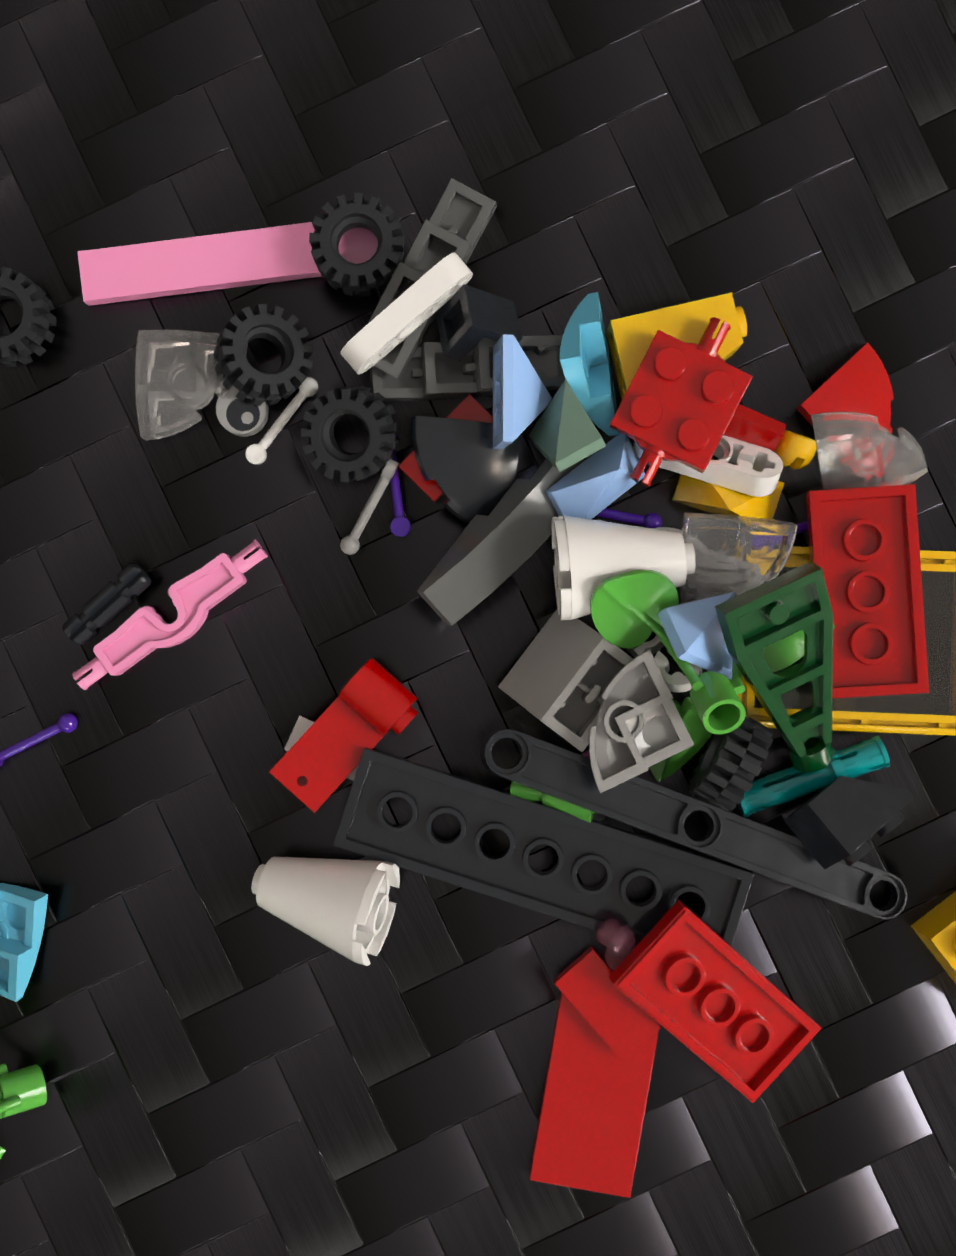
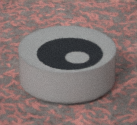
M234 386L229 390L225 389L220 394L216 403V415L220 424L230 433L240 437H248L260 432L266 425L269 417L267 401L265 400L261 406L252 405L253 397L247 396L244 401H241L235 397L239 392L238 389Z

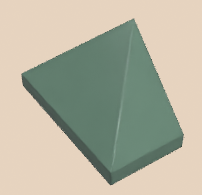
M565 379L528 435L532 444L559 472L606 447L602 436Z

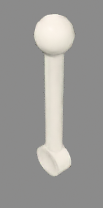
M307 377L298 387V393L261 441L247 448L246 458L250 463L259 465L266 460V449L304 400L317 393L318 383L314 378Z

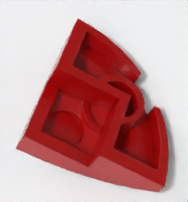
M868 342L796 408L830 444L826 450L859 485L863 484L883 458L893 430L890 427L891 401L894 399L892 386L882 361Z

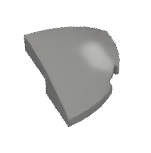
M650 650L640 654L626 664L614 676L601 695L603 702L595 725L590 727L589 735L590 764L600 793L607 791L648 771V767L694 745L672 700L673 696Z

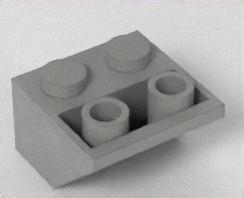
M556 609L499 684L498 688L583 753L589 745L590 727L595 725L603 702L601 695L614 676L633 658L616 645L606 641L600 633L579 619L560 620V615H558V610Z

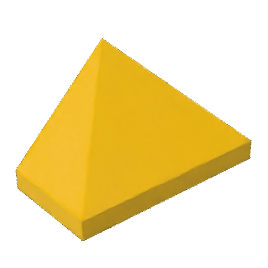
M680 474L672 501L768 531L784 483L778 481L775 490L771 494L756 497Z

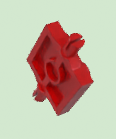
M710 318V322L698 344L685 343L658 330L610 423V428L632 438L644 450L633 473L630 475L632 480L638 482L646 465H649L641 485L651 486V482L662 460L680 462L703 474L753 378L752 375L727 364L717 354L728 331L731 329V326L723 321L715 339H712V335L721 320L719 318Z

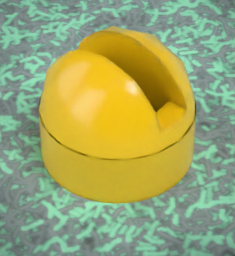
M785 430L784 436L774 452L781 458L783 467L789 466L791 469H801L808 465L814 457L819 441Z

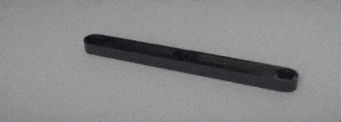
M502 729L489 734L481 744L480 757L482 764L487 771L498 777L879 919L888 920L897 917L903 912L907 904L908 895L905 885L900 878L891 873L859 861L848 866L843 860L824 870L799 838L642 778L633 777L600 793L594 780L589 758L515 730ZM501 738H510L515 741L519 748V759L516 764L506 769L497 766L491 755L492 747ZM699 810L708 819V831L701 839L692 840L685 833L684 824L691 812ZM883 880L890 888V900L885 907L876 909L870 901V890L876 882Z

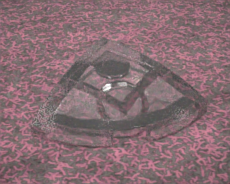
M188 330L138 331L135 361L136 407L140 437L145 441L168 437L195 425L202 420V416L196 410L208 405L214 393L222 399L229 393L231 388L227 390L222 384L226 379L225 374L217 376L215 370L219 359L213 358L214 349L218 344L216 341L220 334ZM248 342L245 347V355L247 353Z
M856 412L812 414L824 490L907 485L928 472L925 455L920 444L904 428H898V438L890 434L889 430L885 427L879 426L877 416Z
M684 513L682 536L684 543H693L695 573L687 574L685 585L680 586L681 604L735 592L736 597L755 588L761 581L765 583L776 578L791 553L798 525L792 522L756 517Z

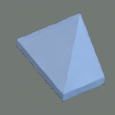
M503 334L493 346V449H504L511 444L552 400L551 395L514 335Z
M620 433V435H617L605 444L606 447L592 454L546 490L558 516L566 515L592 519L644 478V471L638 482L630 478L639 459L628 436Z
M735 592L668 607L657 614L677 658L708 671L723 674L730 680L732 679V657L728 653L715 606L734 598Z

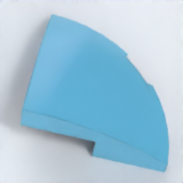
M595 292L587 294L577 306L566 325L560 346V363L568 384L590 419L608 436L620 435V432L609 427L617 411L614 381L612 380L609 348L599 294Z
M0 883V995L17 1002L23 998L36 963L44 930L48 894L16 885Z

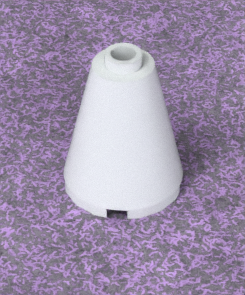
M566 515L552 517V549H554L555 560L553 571L557 610L560 620H573L591 614V595L595 587L609 577L634 570H654L667 576L673 582L675 588L685 585L687 574L695 573L693 543H684L683 536L679 532Z
M272 857L266 865L261 864L257 868L252 880L251 890L253 894H256V902L259 907L354 963L368 966L371 963L367 954L377 956L388 935L397 904L389 901L390 886L399 888L400 873L399 867L395 863L387 861Z

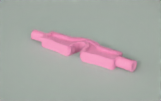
M255 539L232 558L222 553L201 569L172 584L168 589V595L178 611V617L174 623L168 624L153 607L144 606L138 609L115 632L94 646L93 652L96 657L72 673L74 680H80L77 684L83 690H87L89 686L107 673L112 676L121 675L155 649L173 647L191 638L204 624L211 608L246 584L247 579L244 573L268 557L265 550L261 549L263 547Z

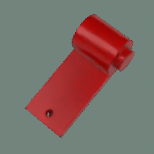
M371 658L351 678L335 701L269 773L315 813L359 765L365 747L373 749L390 729L399 735L419 713L412 707L418 698L374 658Z

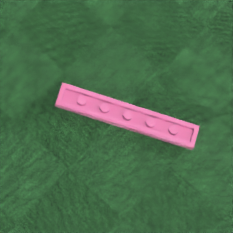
M312 222L77 251L83 301L88 306L322 277L313 259L312 247L309 242V235L314 233V227ZM352 228L341 237L338 246L339 253L350 263H364L370 260L376 253L378 240L366 228Z

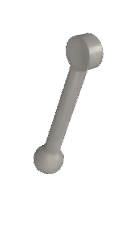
M392 459L387 462L350 535L342 538L340 548L345 554L353 555L359 550L360 543L358 539L389 481L399 466L398 462Z

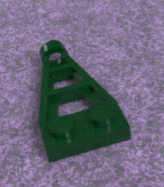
M810 561L715 606L728 653L785 740L793 767L801 772L819 771L827 767L833 760L830 745L832 742L833 611L823 570ZM803 630L805 635L803 661L777 674L772 673L763 658V649ZM810 681L812 705L789 716L781 695Z

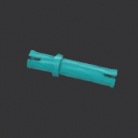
M874 736L871 739L838 751L831 748L833 760L824 769L815 772H801L794 767H790L754 780L749 792L745 791L744 799L738 804V807L743 817L746 818L751 814L821 790L840 776L856 778L881 768L890 767V759L884 743L879 736Z

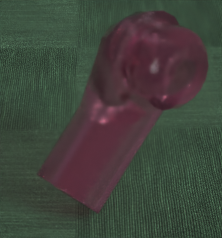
M613 918L607 919L597 931L598 942L607 947L605 952L606 963L608 967L615 970L636 947L634 933L627 925L622 927Z

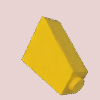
M732 292L611 320L606 335L621 399H623L658 330L685 343L698 344L710 322V318H719L721 320L712 335V339H715L723 321L727 322L731 329L728 331L717 354L724 361L731 357L744 343L742 337L747 336V321L744 310L741 306L735 307Z

